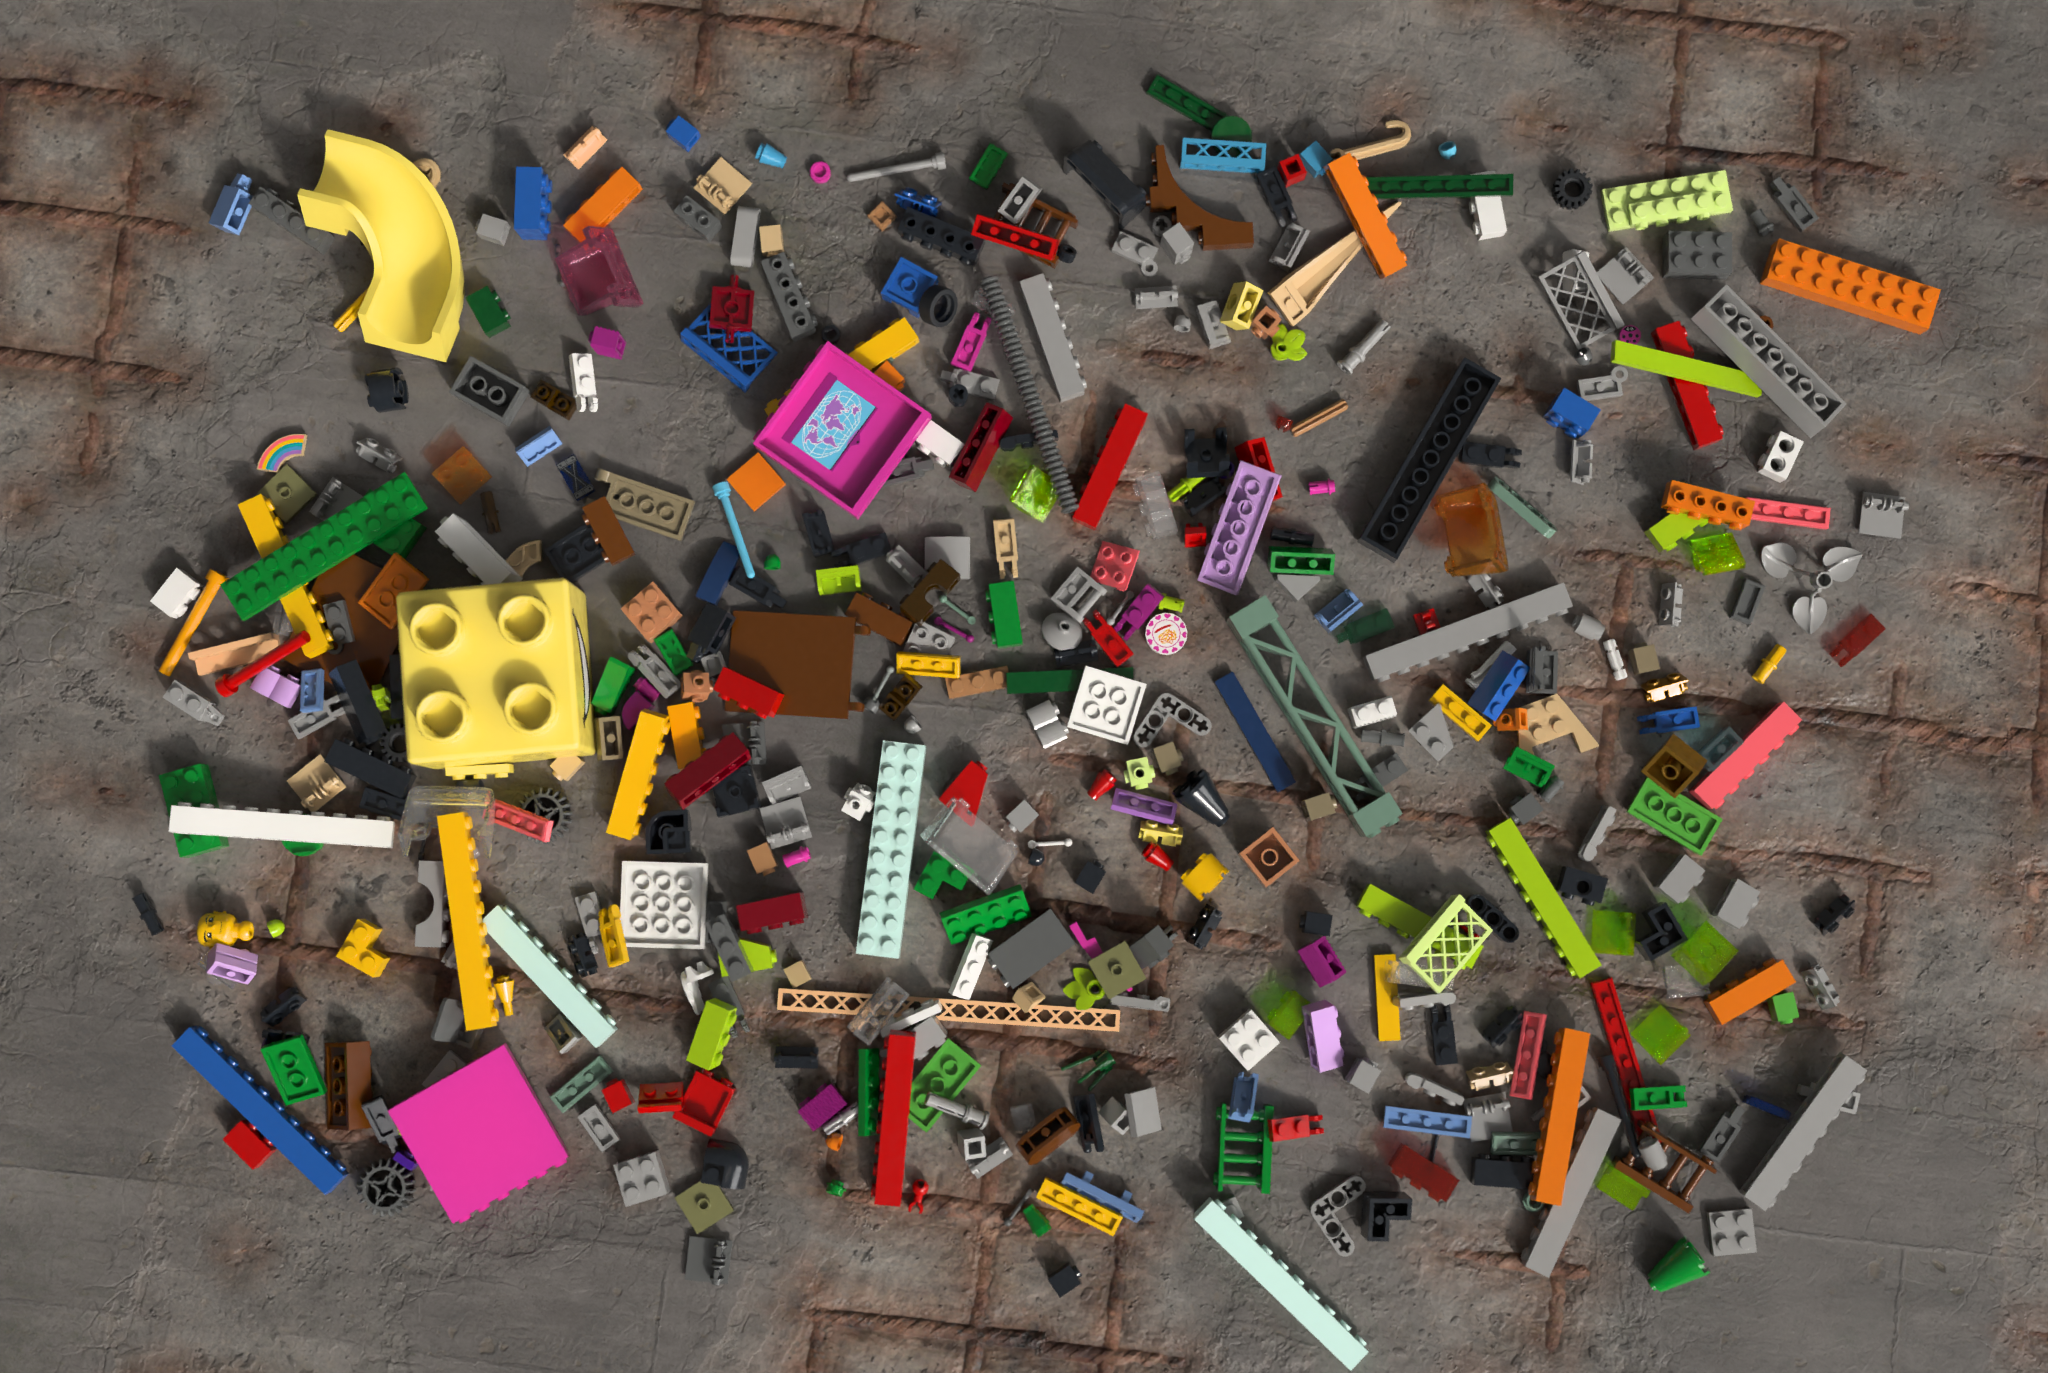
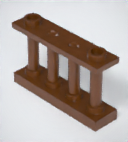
M1003 183L1002 192L1006 193V196L1001 205L1014 189L1015 184L1010 183L1008 185ZM1035 199L1019 223L1014 224L1022 227L1033 207L1043 212L1034 231L1042 233L1050 217L1062 222L1054 236L1060 239V245L1069 226L1074 229L1077 228L1078 220L1070 212L1065 211L1063 213ZM998 211L994 216L995 219L1001 221L1004 217ZM1020 251L1053 269L1056 268L1059 262L1057 253L1054 260H1048Z
M1639 1119L1637 1124L1643 1131L1637 1139L1638 1146L1642 1139L1652 1135L1662 1141L1660 1144L1664 1152L1670 1146L1680 1152L1679 1156L1664 1179H1660V1181L1652 1177L1653 1171L1647 1165L1645 1168H1641V1170L1633 1166L1635 1158L1631 1150L1626 1157L1620 1158L1616 1155L1611 1162L1615 1169L1685 1212L1690 1213L1694 1206L1689 1196L1706 1170L1716 1174L1717 1169L1713 1165L1714 1161L1705 1155H1702V1157L1698 1156L1657 1131L1658 1127L1647 1120L1644 1123ZM1689 1158L1699 1165L1683 1190H1679L1677 1193L1671 1189V1183Z

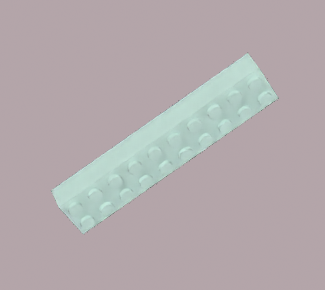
M883 740L856 954L900 958L926 754L925 745Z

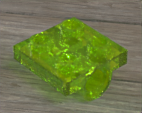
M1030 465L1009 501L1019 511L1043 523L1055 504L1058 495H1055L1054 492L1056 490L1052 488L1053 482H1050L1051 477L1037 467Z
M1732 532L1690 540L1694 568L1696 572H1702L1703 576L1745 568L1746 562Z

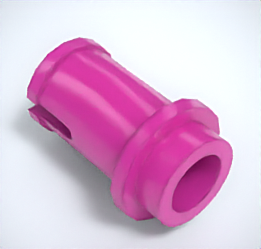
M1327 478L1325 481H1310L1309 493L1310 495L1329 493L1331 495L1332 492H1335V482L1330 480V478Z
M640 677L633 685L636 688L635 691H640L653 703L661 693L647 682V678Z
M800 846V849L782 855L787 868L802 861L808 862V859L811 858L807 846Z

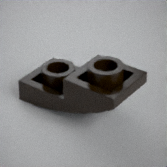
M540 380L530 396L536 402L568 421L577 409L575 399L543 380Z
M908 673L905 674L880 704L879 709L895 721L923 686Z

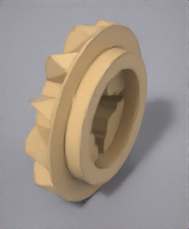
M419 159L413 162L422 172H430L428 174L429 181L436 189V185L441 182V171L438 165L430 159Z

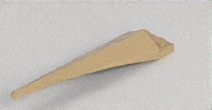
M1397 201L1382 211L1387 219L1401 205V202ZM1355 230L1282 278V281L1268 292L1291 326L1297 324L1310 313L1333 281L1363 247Z

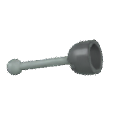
M892 665L887 666V672L874 696H869L863 701L864 709L873 714H876L880 705L877 697L889 675L895 670Z

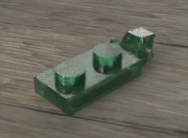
M1385 608L1348 623L1343 627L1345 632L1336 635L1335 638L1338 644L1349 640L1351 645L1391 630L1395 626L1388 609Z

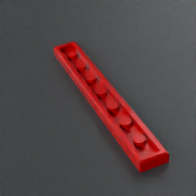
M1609 977L1591 982L1590 985L1611 1054L1616 1062L1614 1064L1638 1139L1643 1131L1637 1124L1639 1119L1644 1123L1648 1120L1657 1127L1658 1125L1653 1109L1631 1110L1629 1089L1646 1088L1613 979Z

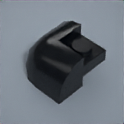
M689 810L662 811L651 818L645 832L646 854L691 852L692 827Z
M710 1138L705 1152L701 1183L728 1189H745L749 1168V1158L745 1151L736 1143Z

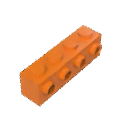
M1671 480L1666 483L1661 508L1667 509L1666 512L1678 515L1683 513L1687 514V517L1690 519L1700 520V518H1703L1713 525H1721L1723 523L1729 525L1730 529L1742 530L1750 525L1755 501Z

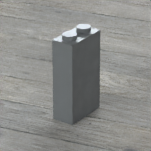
M1049 909L988 953L990 958L987 961L994 970L997 968L1002 973L1000 979L1005 986H1011L1014 989L1076 943L1053 911Z

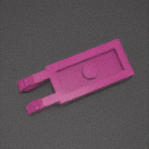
M977 312L974 313L970 324L967 325L951 362V365L969 372L972 371L992 318L987 317L981 330L974 328L980 315Z

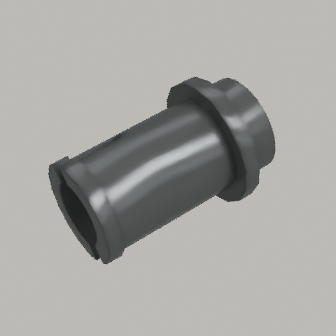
M1762 208L1750 215L1759 229V235L1762 234L1765 237L1774 231L1773 223L1770 224Z
M1555 775L1549 778L1548 784L1538 794L1547 803L1550 802L1559 789H1563L1564 782Z

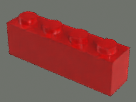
M977 214L971 233L973 236L1048 260L1055 259L1060 242L1058 238L982 214Z

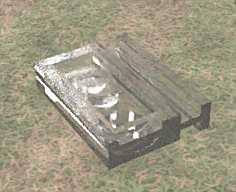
M1706 963L1662 967L1667 999L1711 994L1708 986L1709 979Z

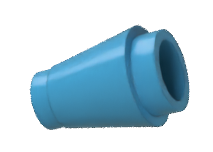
M761 143L755 159H758L759 163L783 169L787 157L768 143L766 145Z

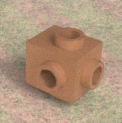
M1265 306L1262 311L1257 309L1250 328H1252L1251 332L1257 338L1262 337L1264 340L1268 336L1273 337L1280 329L1277 325L1282 319L1272 308ZM1261 322H1265L1267 324V328L1263 324H1261Z
M700 670L683 673L680 680L681 699L692 700V702L707 700L709 694L713 692V681L709 680V673H703Z

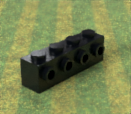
M907 207L898 228L901 239L910 243L912 241L918 242L926 250L931 251L935 249L940 251L939 254L946 258H951V256L957 258L961 264L970 266V264L976 266L985 245V239L973 236L969 231L910 207Z

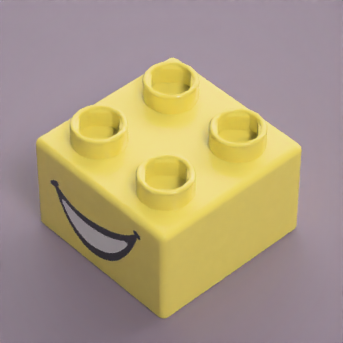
M565 578L409 591L401 592L397 595L396 605L406 753L409 763L432 769H445V767L492 765L570 756H592L597 752L594 728L595 713L594 705L591 704L593 700L586 595L581 589Z

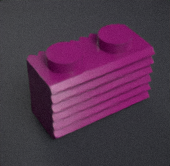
M598 326L594 328V331L591 330L588 341L597 354L622 360L626 341L619 331L615 332V330L611 331L610 329L607 330Z
M1326 936L1311 941L1298 950L1302 962L1306 964L1311 972L1312 979L1317 982L1319 987L1336 981L1346 973L1342 962H1339L1340 959L1337 958Z
M824 1083L816 1090L818 1095L812 1100L808 1096L799 1104L801 1109L797 1112L813 1132L848 1104V1101L833 1083L829 1086Z

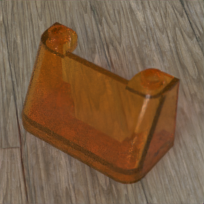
M1484 482L1437 495L1435 511L1437 516H1441L1444 520L1450 556H1447V561H1444L1447 574L1450 573L1452 577L1507 572L1509 566L1496 497L1488 485Z

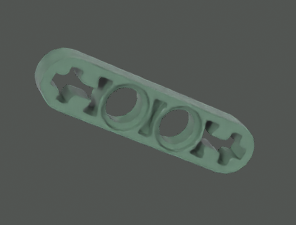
M1495 476L1487 484L1493 493L1542 535L1551 538L1557 531V528L1500 478Z

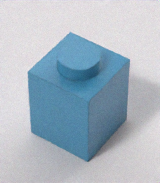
M1317 141L1313 142L1300 154L1304 167L1314 178L1319 174L1321 176L1326 174L1323 167L1331 163L1332 158Z

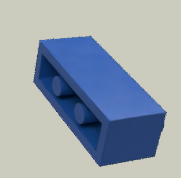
M1502 650L1467 704L1496 721L1531 668Z

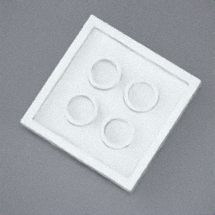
M1085 665L1067 727L1128 745L1147 684Z

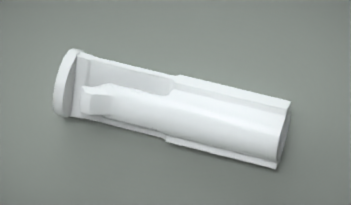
M1505 641L1477 671L1471 673L1472 678L1465 680L1474 691H1476L1502 650L1510 655L1517 650L1510 642Z

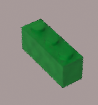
M1269 546L1267 567L1270 572L1334 575L1335 553L1332 548Z
M1014 581L989 584V590H985L987 603L991 602L992 610L988 611L990 623L995 625V631L991 632L993 644H997L998 649L1022 646L1023 640Z

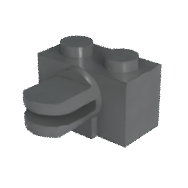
M1157 925L1129 946L1141 970L1147 966L1151 969L1159 961L1161 962L1170 955L1168 950L1174 946L1171 941L1178 936L1176 931L1169 937L1166 936L1173 929L1171 925L1164 930Z

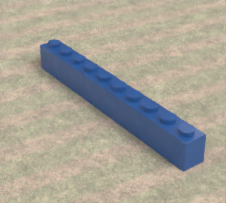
M189 1027L172 1047L323 1194L331 1193L349 1174L345 1170L346 1166L338 1159L335 1160L330 1155L331 1151L326 1146H320L315 1141L316 1137L309 1130H304L300 1126V1121L295 1116H289L284 1111V1105L277 1100L274 1101L269 1096L270 1092L264 1086H258L253 1081L255 1079L253 1075L246 1070L243 1071L238 1066L239 1062L234 1057L227 1056L223 1052V1046L217 1041L213 1042L208 1037L209 1033L203 1027Z

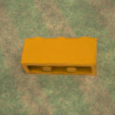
M693 702L667 706L679 770H683L688 762L695 761L706 750L702 746V740L705 739L703 727H699L698 719H701L700 709Z

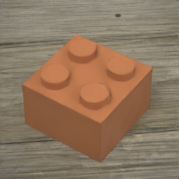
M651 582L621 608L623 613L650 643H653V639L662 635L683 617L682 613L654 582Z
M1274 827L1268 829L1238 853L1239 857L1264 888L1300 861Z

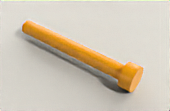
M209 569L205 577L208 582L161 664L159 672L167 676L172 674L219 590L220 584L230 579L229 577L214 569Z

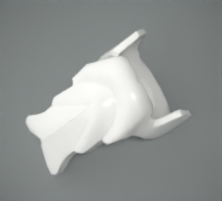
M703 961L697 963V971L689 966L680 975L683 990L696 1015H700L705 1007L701 998L698 980L714 974L713 969L707 967Z

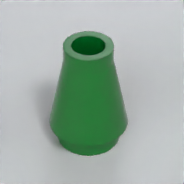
M1033 1204L1022 1211L1033 1235L1036 1234L1038 1238L1052 1228L1049 1224L1050 1221Z

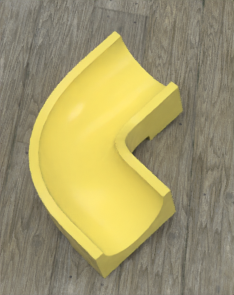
M327 129L325 134V161L319 182L314 191L300 188L297 194L305 225L347 236L350 230L362 241L374 263V275L358 311L365 342L446 362L460 330L459 318L463 309L465 285L458 239L444 202L427 177L412 162L397 151L369 139Z

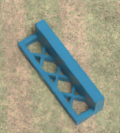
M1183 138L1180 168L1259 173L1265 169L1266 143ZM1187 144H1195L1200 151L1195 155L1186 154ZM1210 146H1217L1221 152L1217 156H1210L1206 149ZM1231 147H1237L1242 154L1237 158H1233L1226 151ZM1252 148L1261 149V159H1252L1248 152Z

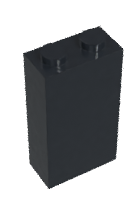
M357 660L334 668L329 673V676L358 744L365 742L366 745H369L383 738L382 734L387 729Z

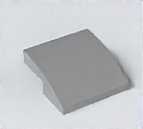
M925 537V571L927 572V569L933 562L937 563L942 559L960 573L961 580L970 579V537Z

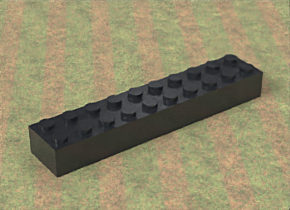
M1464 357L1358 539V543L1393 563L1399 558L1500 382L1501 378Z

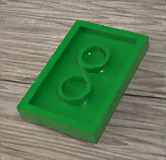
M303 1034L264 1045L260 1049L286 1106L324 1095L327 1092V1088Z

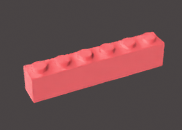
M1785 702L1777 703L1688 792L1705 809L1719 808L1725 802L1723 798L1728 793L1730 795L1733 794L1740 787L1738 783L1743 778L1745 780L1748 779L1755 772L1753 768L1758 763L1760 765L1763 764L1770 757L1768 753L1772 749L1777 750L1785 742L1783 738L1787 734L1792 735L1798 730V724L1802 719Z

